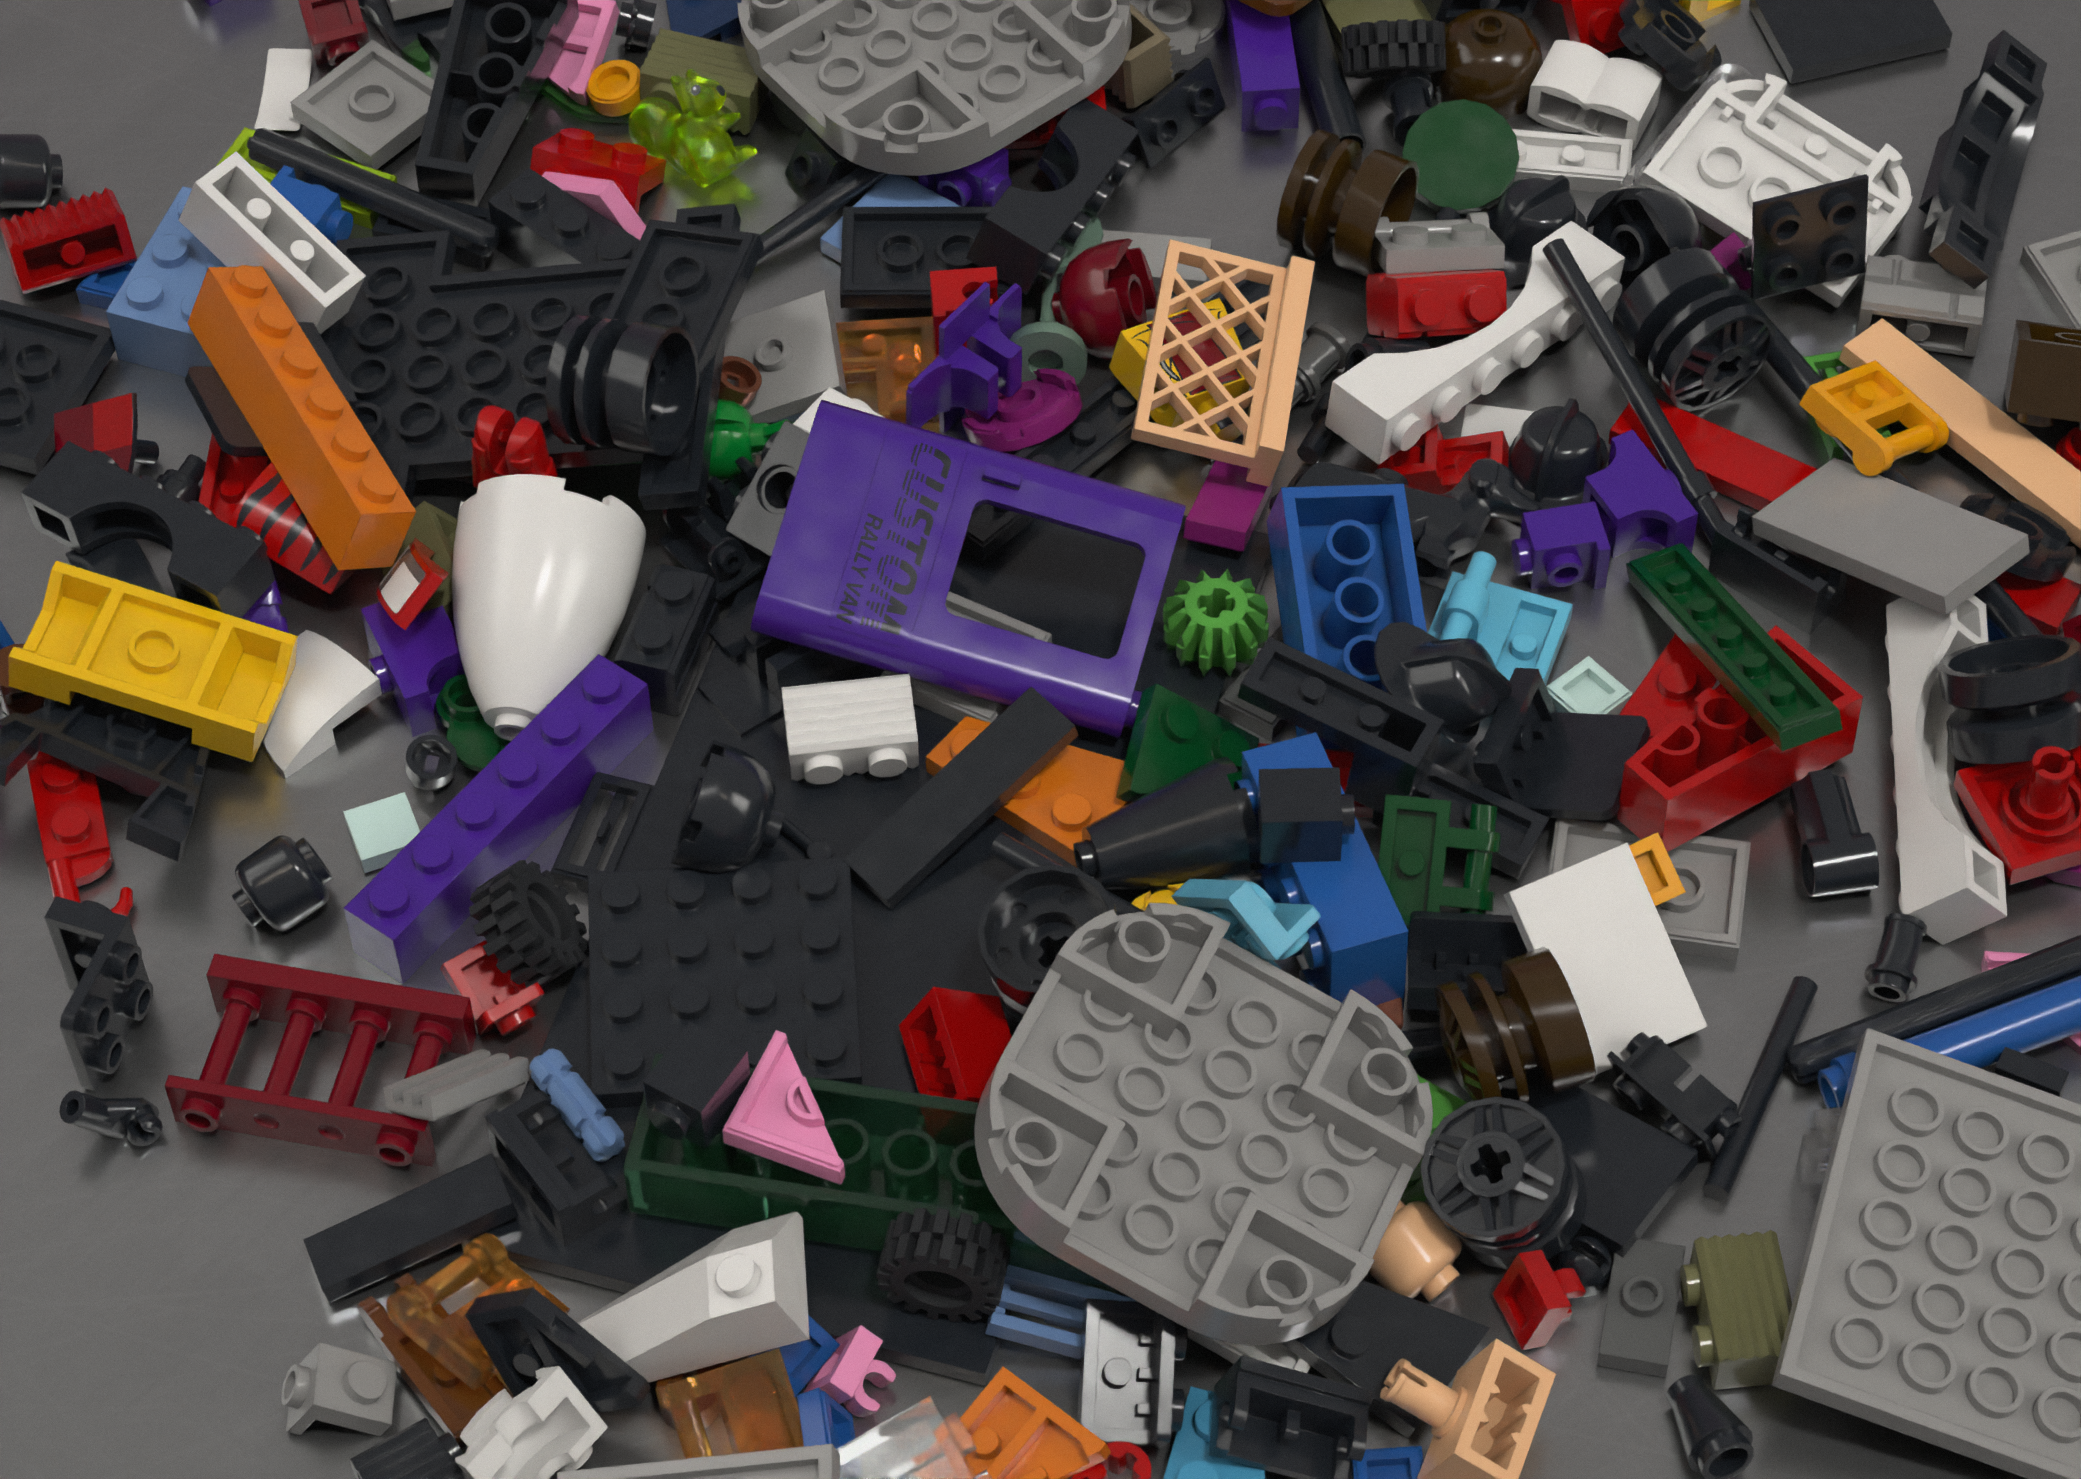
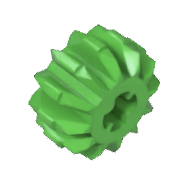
M1228 568L1220 578H1210L1201 569L1196 578V583L1179 579L1177 588L1174 590V596L1167 597L1163 607V622L1165 623L1163 638L1165 643H1167V649L1176 651V657L1179 659L1181 667L1198 662L1203 676L1212 667L1220 666L1231 676L1236 667V662L1252 665L1257 656V650L1263 648L1269 635V623L1266 622L1268 619V605L1265 602V596L1255 594L1251 578L1236 583L1232 582Z

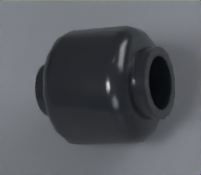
M0 134V210H36L37 207L40 209L44 208L50 200L52 189L62 188L63 166L61 155L50 154L48 143L38 134Z
M280 835L239 862L235 869V875L241 889L235 892L232 897L254 927L265 920L273 929L284 932L325 905L329 898V890L326 884L334 878L322 859L304 837L295 842L288 836Z

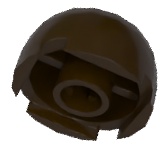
M1474 9L1455 17L1445 26L1446 70L1437 71L1429 75L1434 88L1433 96L1439 104L1441 102L1462 99L1486 104L1505 117L1506 120L1524 113L1528 108L1530 86L1543 64L1540 42L1522 19L1512 13L1497 9Z

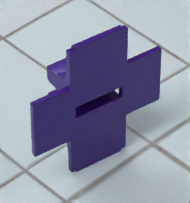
M984 282L939 325V356L908 385V390L906 391V424L921 428L928 420L939 414V431L944 434L965 414V409L976 412L988 420L998 410V392L1006 397H1011L1022 387V347L1009 340L1012 334L1021 328L1022 288L1016 283L1012 285L990 306V284ZM966 341H967V348L963 346V344H964Z

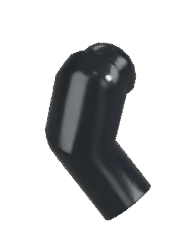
M74 1090L66 1094L60 1104V1117L65 1123L111 1138L127 1137L136 1146H146L154 1143L160 1137L163 1130L162 1121L158 1117V1108L144 1098H98Z

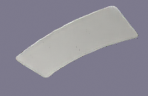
M271 48L268 50L263 92L254 127L256 130L266 128L277 131H298L300 129L301 123L293 118L290 102L309 88L313 56L311 49Z

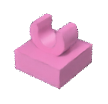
M860 1325L835 1339L840 1346L811 1378L803 1393L819 1387L839 1404L843 1403L851 1414L866 1418L877 1412L880 1404L865 1393L863 1380L867 1379L873 1385L883 1388L894 1381L896 1374L887 1363L873 1360L883 1340Z

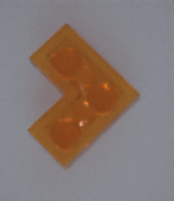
M932 317L836 323L845 383L876 381L878 413L887 419L906 424V391L908 390V385L935 360ZM939 414L928 420L925 424L939 423Z

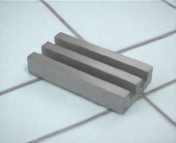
M479 1049L383 1087L386 1110L391 1111V1113L434 1122L525 1085L527 1081H530L528 1058L517 1056L509 1060V1054L497 1053L491 1056L489 1050Z

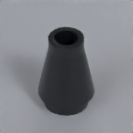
M1695 1374L1687 1375L1675 1381L1667 1390L1666 1399L1673 1409L1690 1468L1695 1472L1702 1473L1705 1479H1731L1740 1474L1749 1466L1754 1457V1449L1751 1445L1753 1441L1752 1431L1715 1395L1702 1376Z

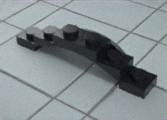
M2005 30L2001 31L1988 43L1979 77L1963 90L1954 125L1938 138L1918 207L1927 214L1923 231L1933 239L1928 255L1934 258L1946 272L1956 275L1973 289H1976L1990 277L1996 253L2003 250L2008 222L2044 96L2042 82L2047 63Z

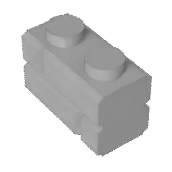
M1868 255L1860 295L1855 337L1883 318L1924 351L1975 357L1983 321L1987 279L1976 289H1973L1956 275L1946 272L1939 264L1910 261L1900 255L1885 257Z

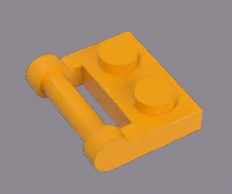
M1876 360L1810 385L1799 403L1801 407L1815 418L1817 426L1823 432L1838 438L1853 451L1855 467L1866 476H1874L1887 471L1892 466L1893 461L1916 451L1929 453L1943 447L1949 438V429L1944 419ZM1898 420L1908 428L1886 438L1876 431V429Z

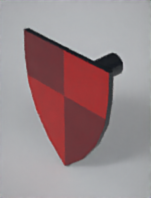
M128 393L54 413L56 453L67 441H70L89 452L93 450L104 452L120 468L131 474L133 473L134 463L153 465L158 460V444L155 441L137 439V393Z

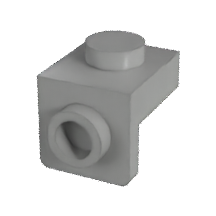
M319 1342L299 1365L293 1364L286 1374L281 1392V1402L284 1406H288L286 1431L301 1435L315 1420L381 1436L392 1425L397 1366L389 1360Z

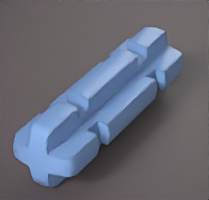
M552 1048L542 1055L536 1056L530 1063L531 1078L540 1090L550 1094L551 1104L558 1109L562 1119L575 1136L585 1140L582 1145L591 1157L598 1162H606L613 1155L620 1154L625 1147L623 1131L612 1117L604 1115L606 1109L580 1075L570 1071L572 1065L563 1053Z

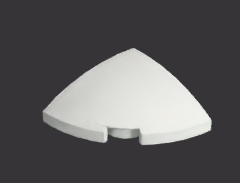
M309 630L301 633L297 641L296 666L262 740L267 755L278 772L287 779L334 746L336 743L332 729L382 694L379 678L351 654L327 638Z

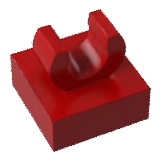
M1535 1250L1518 1253L1493 1292V1296L1521 1349L1527 1350L1546 1346L1561 1321L1569 1318L1573 1313L1570 1309L1572 1305L1568 1299L1582 1297L1586 1290L1575 1269L1563 1268L1553 1272L1543 1251Z

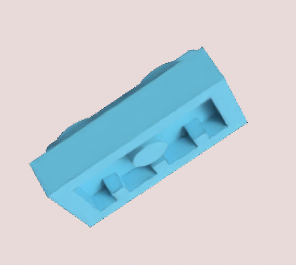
M1189 879L1171 896L1178 905L1199 909L1230 922L1231 924L1223 938L1266 960H1284L1299 951L1309 939L1310 935L1307 930L1321 917L1316 908L1310 904L1274 903L1272 898L1259 885L1251 881L1247 882L1246 880Z

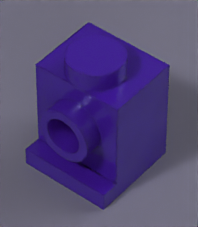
M1002 148L981 161L960 169L918 176V183L961 207H994L1008 187L1012 185L1011 178L1009 177L1008 150Z
M1595 501L1522 513L1520 539L1512 540L1511 552L1516 574L1518 576L1526 575L1531 590L1550 586L1566 587L1576 582L1591 580L1594 589L1606 588L1611 547Z

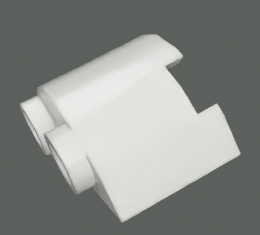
M560 1366L541 1368L535 1371L538 1381L532 1387H529L514 1398L504 1388L474 1415L460 1435V1438L468 1447L466 1453L456 1457L455 1462L469 1479H550L556 1471H572L580 1468L591 1456L593 1451L592 1444L608 1426Z

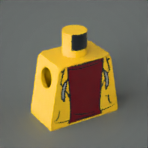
M1220 298L1203 303L1216 320L1228 315ZM1188 309L1168 315V319L1182 336L1202 327ZM1153 320L1120 332L1109 366L1114 376L1137 402ZM1232 327L1226 330V332L1233 339V341L1243 351L1234 328ZM1165 338L1163 339V345L1168 343ZM1212 338L1192 347L1208 367L1228 358ZM1178 354L1159 363V366L1174 384L1194 374ZM1238 369L1217 378L1233 398L1249 391L1250 385ZM1155 385V388H1154V393L1160 391V390L1156 387V385ZM1203 385L1184 394V397L1199 415L1219 406ZM1169 402L1150 411V416L1157 424L1175 428L1185 423ZM1229 417L1209 426L1219 439L1229 442L1234 441L1242 434Z

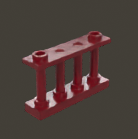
M214 954L206 976L216 1012L223 1013L199 1080L168 1075L165 1089L175 1122L183 1123L187 1127L201 1132H211L220 1129L373 1156L394 1166H406L412 1163L433 1167L436 1152L428 1120L357 1108L355 1104L376 1043L389 1041L415 1046L404 1079L436 1067L441 1054L452 1052L466 1055L471 1053L477 1036L470 997ZM255 1019L287 1024L263 1091L226 1085L249 1021ZM319 1030L351 1035L328 1102L290 1096L312 1033Z

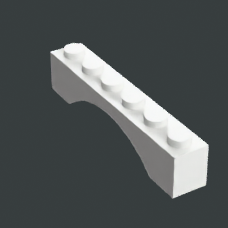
M1573 221L1568 222L1532 247L1524 289L1512 306L1491 325L1467 338L1437 348L1406 353H1374L1333 380L1325 426L1377 464H1381L1399 450L1406 451L1410 449L1422 434L1440 422L1446 423L1452 420L1464 405L1480 394L1487 395L1491 393L1503 378L1519 367L1526 368L1539 357L1541 352L1558 340L1565 341L1569 339L1579 326L1583 324L1582 319L1542 251L1549 242L1559 238L1564 239L1605 312H1608L1620 297L1622 285L1619 282L1625 257Z
M1972 595L1947 615L1904 597L1886 605L1887 634L1885 636V646L1889 656L1890 684L1888 685L1887 692L1892 712L1893 734L1890 738V745L1894 754L1895 787L1893 788V799L1897 807L1898 839L1896 840V852L1900 863L1901 892L1899 893L1898 901L1901 912L1922 920L1927 925L1926 934L1942 945L2007 917L2004 862L1986 850L1971 832L1959 806L1957 792L1953 787L1955 781V756L1951 754L1946 722L1949 716L1958 708L1949 705L1942 699L1937 670L1940 661L1955 651L1988 642L1986 604L1975 595Z

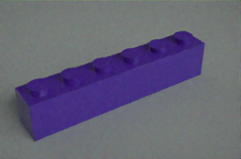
M598 654L343 908L354 953L401 984H404L470 917L469 907L474 905L470 897L476 891V888L519 860H526L581 804L593 776L597 772L610 775L654 730L648 684Z

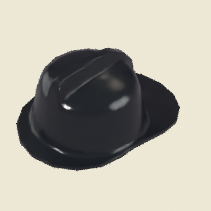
M1559 175L1553 180L1543 177H1526L1515 181L1504 191L1498 205L1487 213L1490 229L1505 245L1504 268L1493 270L1504 271L1506 288L1525 285L1532 247L1570 221H1573L1588 232L1585 216L1577 208L1574 197L1570 193V182L1564 175Z
M1569 398L1564 407H1544L1533 412L1523 422L1518 435L1509 448L1508 468L1514 475L1516 490L1541 506V510L1582 503L1585 477L1607 467L1609 452L1605 441L1599 436L1594 422L1586 414L1579 411V404L1576 399Z
M1406 622L1390 623L1378 633L1374 644V658L1377 672L1385 689L1389 694L1443 719L1444 723L1441 734L1456 744L1469 743L1477 735L1480 721L1487 718L1498 707V704L1512 693V683L1497 670L1484 646L1474 639L1438 640L1421 628Z

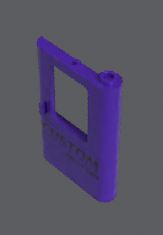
M821 400L761 586L750 632L898 675L909 674L912 679L1008 707L1032 686L1075 726L1119 739L1123 727L1133 729L1142 694V692L1136 691L1134 688L1186 505ZM983 478H984V479H987V480L994 481V482H998V483H1001V484H1004V485H1008V486H1011V487H1015V488H1018L1019 490L1013 489V488H1010V487H1007V486H1003V485H1000V484H996V483H993V482H989V481L983 480ZM978 505H992L1133 546L1143 553V566L1119 650L1114 657L1109 659L1100 658L959 617L947 610L945 604L972 512Z

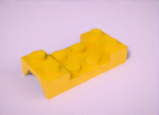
M55 561L50 572L42 610L23 648L13 647L8 656L9 686L70 705L75 693H80L192 728V744L253 762L296 666L298 636Z

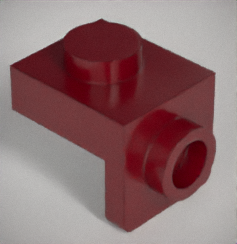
M298 0L316 66L329 63L331 66H338L370 42L358 0Z

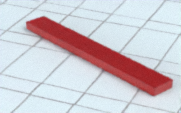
M1655 398L1696 470L1704 471L1707 474L1716 492L1760 511L1818 470ZM1628 403L1610 429L1608 444L1611 445V438L1633 429L1662 468L1667 469L1631 404ZM2005 571L1995 578L2043 635H2058L2063 627L2062 623L2067 621L2081 597V584L2062 577L2061 580L2045 582L2026 579Z

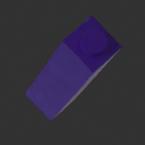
M1223 0L1226 10V28L1241 132L1298 128L1300 84L1289 16H1270L1238 0Z

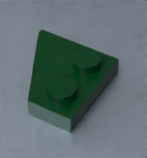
M1156 683L1142 691L1116 798L1122 801H1134L1211 760L1226 756L1235 764L1238 772L1227 774L1234 790V782L1242 779V752L1257 748L1260 738Z

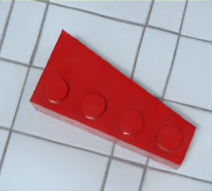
M1775 625L1767 634L1839 709L1842 730L1781 751L1721 683L1714 690L1707 687L1694 699L1693 708L1681 720L1673 718L1625 762L1617 819L1640 840L1658 832L1666 851L1669 852L1791 786V783L1804 778L1808 772L1821 770L1851 754L1854 748L1863 696Z

